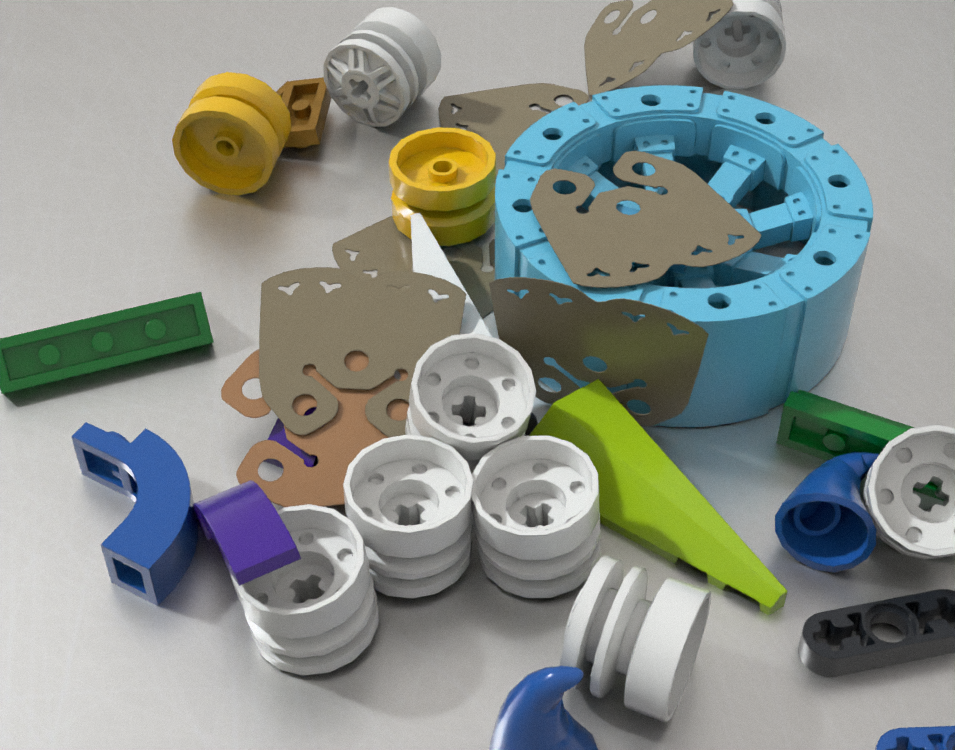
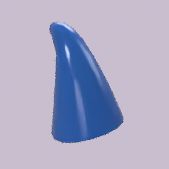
M853 452L834 457L808 474L782 503L775 515V532L782 547L795 560L814 570L835 573L854 568L868 559L876 546V528L860 498V484L880 454Z
M569 666L545 667L524 677L508 693L500 707L489 750H598L593 734L571 716L564 708L562 701L564 692L576 686L582 680L583 671Z

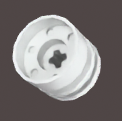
M732 0L734 5L729 12L710 30L692 42L693 58L698 72L710 83L725 89L750 88L760 85L772 77L783 63L786 51V37L780 0ZM720 10L710 12L707 21H709L712 18L713 14L719 12Z
M396 7L378 8L364 18L353 29L351 34L343 38L328 53L323 64L324 82L331 98L344 113L365 125L385 127L397 121L404 114L405 110L413 104L414 100L421 96L435 81L441 70V52L434 35L425 23L416 16Z
M482 334L451 335L431 345L417 361L413 374L405 425L406 435L432 437L452 446L468 462L472 474L481 458L500 443L525 436L536 395L531 368L517 350L498 338ZM463 422L469 423V426L463 425Z
M936 424L907 430L888 442L867 473L863 491L864 506L870 514L876 528V534L880 540L900 554L924 560L955 555V428ZM928 482H932L937 485L935 495L943 500V504H935L927 511H924L918 507L921 498L913 493V487L922 489Z
M401 435L384 438L362 449L348 465L343 483L346 516L353 521L363 538L369 562V573L373 578L374 589L387 596L413 599L437 594L457 582L469 566L473 543L471 494L474 480L468 462L452 446L425 436Z
M548 435L521 436L500 443L481 458L472 473L474 483L471 494L473 520L476 524L475 535L478 543V556L487 577L504 591L525 598H552L576 589L588 579L592 569L601 558L599 479L595 466L590 457L573 443Z
M312 504L284 507L277 510L295 542L301 559L240 586L232 575L231 579L245 611V617L250 626L252 637L263 658L279 670L305 676L329 673L354 661L371 643L379 624L378 599L374 590L373 578L369 573V562L364 541L353 521L335 509Z
M608 555L603 556L592 569L571 609L564 634L560 666L576 667L583 671L582 680L572 687L575 689L582 687L591 674L590 691L593 696L601 699L608 694L619 675H625V707L667 723L672 718L693 669L709 615L712 599L711 591L670 577L664 581L651 602L646 600L648 584L646 568L640 566L632 567L623 580L624 566L622 560Z

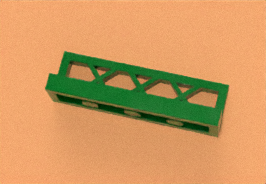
M202 293L187 294L0 338L1 394L214 343Z
M799 389L798 393L790 392L783 406L776 443L829 461L834 457L853 452L880 454L889 441L915 427ZM928 482L922 489L913 487V491L942 500L935 495L937 485L932 482Z

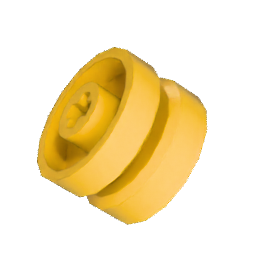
M225 72L210 76L197 88L190 100L188 109L184 111L176 126L172 138L174 155L184 172L203 187L220 194L237 196L256 192L268 182L277 159L286 144L291 131L290 112L279 94L265 82L250 75Z
M437 127L417 131L401 139L391 150L388 164L390 184L393 188L391 196L392 217L397 229L411 239L410 215L416 213L422 215L439 246H452L470 242L485 234L495 222L496 153L490 142L476 133L463 129Z

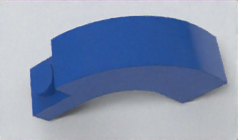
M85 422L71 436L81 474L127 496L135 502L129 515L101 544L110 581L134 595L159 606L185 575L197 546L198 524L193 510L194 500L187 470L177 452L164 439L146 428L130 443L117 432H106Z

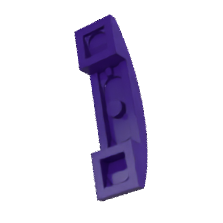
M247 481L193 504L198 527L207 540L211 538L215 540L220 548L227 569L239 586L301 559L297 546L275 507L254 481Z

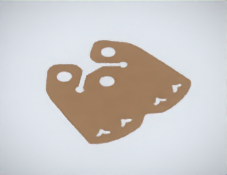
M258 349L245 359L225 381L221 389L222 400L249 418L263 417L271 411L263 397L249 399L242 392V387L247 380L259 379ZM361 351L348 353L344 360L345 366L355 372L365 369L369 363L368 356ZM308 364L303 368V374L312 376L337 398L339 405L337 414L323 427L307 435L294 434L285 426L284 429L287 440L307 454L317 456L318 464L314 467H307L302 458L274 440H264L250 448L238 467L236 476L239 484L250 480L254 481L271 502L283 507L307 504L322 507L344 505L343 483L348 465L362 449L381 439L389 438L368 421L365 415V406L369 399L398 381V379L392 376L371 390L342 389L333 386L316 371L314 365ZM398 369L397 371L401 375L399 381L406 380L408 377L407 371ZM304 394L296 397L292 407L295 413L304 416L308 409L317 407V401L311 395ZM402 399L391 401L386 409L388 416L397 421L406 419L409 403ZM275 459L281 462L283 465L282 476L274 481L263 480L258 474V468L263 461Z

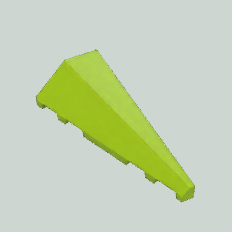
M599 379L552 404L529 436L548 435L571 442L590 457L598 472L600 524L674 564L679 559L707 573L708 583L721 590L726 585L731 586L758 601L760 611L767 615H771L784 606L787 596V590Z

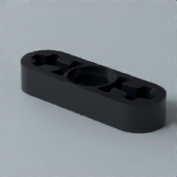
M937 589L816 613L804 623L798 645L800 660L805 667L815 674L825 677H836L955 653V627H950L949 623L955 622V591ZM935 615H941L942 619L934 620ZM876 623L892 624L903 633L905 639L895 643L883 641L874 635L871 626ZM924 628L923 633L920 634L919 629ZM852 631H856V636L851 637ZM826 638L830 645H840L839 650L832 651L828 643H818V639Z

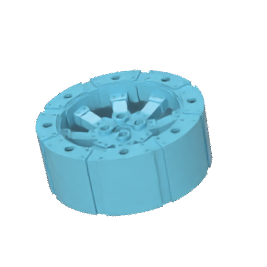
M655 85L607 91L592 95V101L581 105L572 102L542 117L525 130L506 153L504 170H498L495 185V280L509 277H527L559 282L582 291L597 302L620 298L637 300L667 309L689 319L709 334L699 372L689 402L683 412L676 417L656 424V426L709 427L741 422L768 414L769 409L785 403L791 391L798 393L800 389L809 392L828 374L838 360L847 338L873 221L872 198L864 176L848 153L839 144L830 145L824 140V132L815 125L783 108L753 97L724 91L723 95L703 93V87ZM625 152H646L683 164L703 179L733 208L736 205L751 209L753 211L751 213H748L747 209L735 210L761 234V238L751 250L720 264L707 267L687 266L684 274L667 270L659 279L632 286L614 288L585 287L572 283L533 213L530 198L540 176L545 171L553 168L582 173L594 181V189L582 204V207L589 211L588 207L599 193L626 186L654 191L660 195L667 194L668 190L664 187L654 188L622 181L613 173V167ZM637 163L632 166V170L638 175L650 176L655 173V168L648 163ZM558 181L553 184V189L557 193L566 195L574 193L576 186L569 181ZM621 201L617 204L640 210L639 205L632 201ZM728 235V245L734 244L736 239L744 238V236ZM788 240L791 242L800 241L805 245L798 255L787 254L784 258L753 252V250ZM697 246L692 255H698L702 251L709 253L712 251ZM632 262L630 272H635L637 268H647L649 265ZM595 268L592 273L587 275L590 277L596 274L610 276V274L604 273L598 268ZM507 290L521 299L526 293H529L528 290H520L519 292ZM550 293V295L555 298L558 304L572 302L571 299H561L558 298L556 295ZM622 312V314L628 316L634 322L645 317L644 315L634 316L628 312ZM667 323L674 335L689 334V332L678 330L674 325ZM589 356L583 359L584 365L592 371L602 372L607 369V364L600 358ZM550 357L544 358L546 364L554 366L580 388L590 384L589 382L576 379L559 366L555 359ZM546 377L539 379L554 391L558 392L561 390V385L554 379ZM635 379L632 383L612 388L607 387V389L614 393L637 386L645 388L647 384L641 379ZM634 399L627 402L628 408L635 413L648 414L651 411L650 406L641 400Z

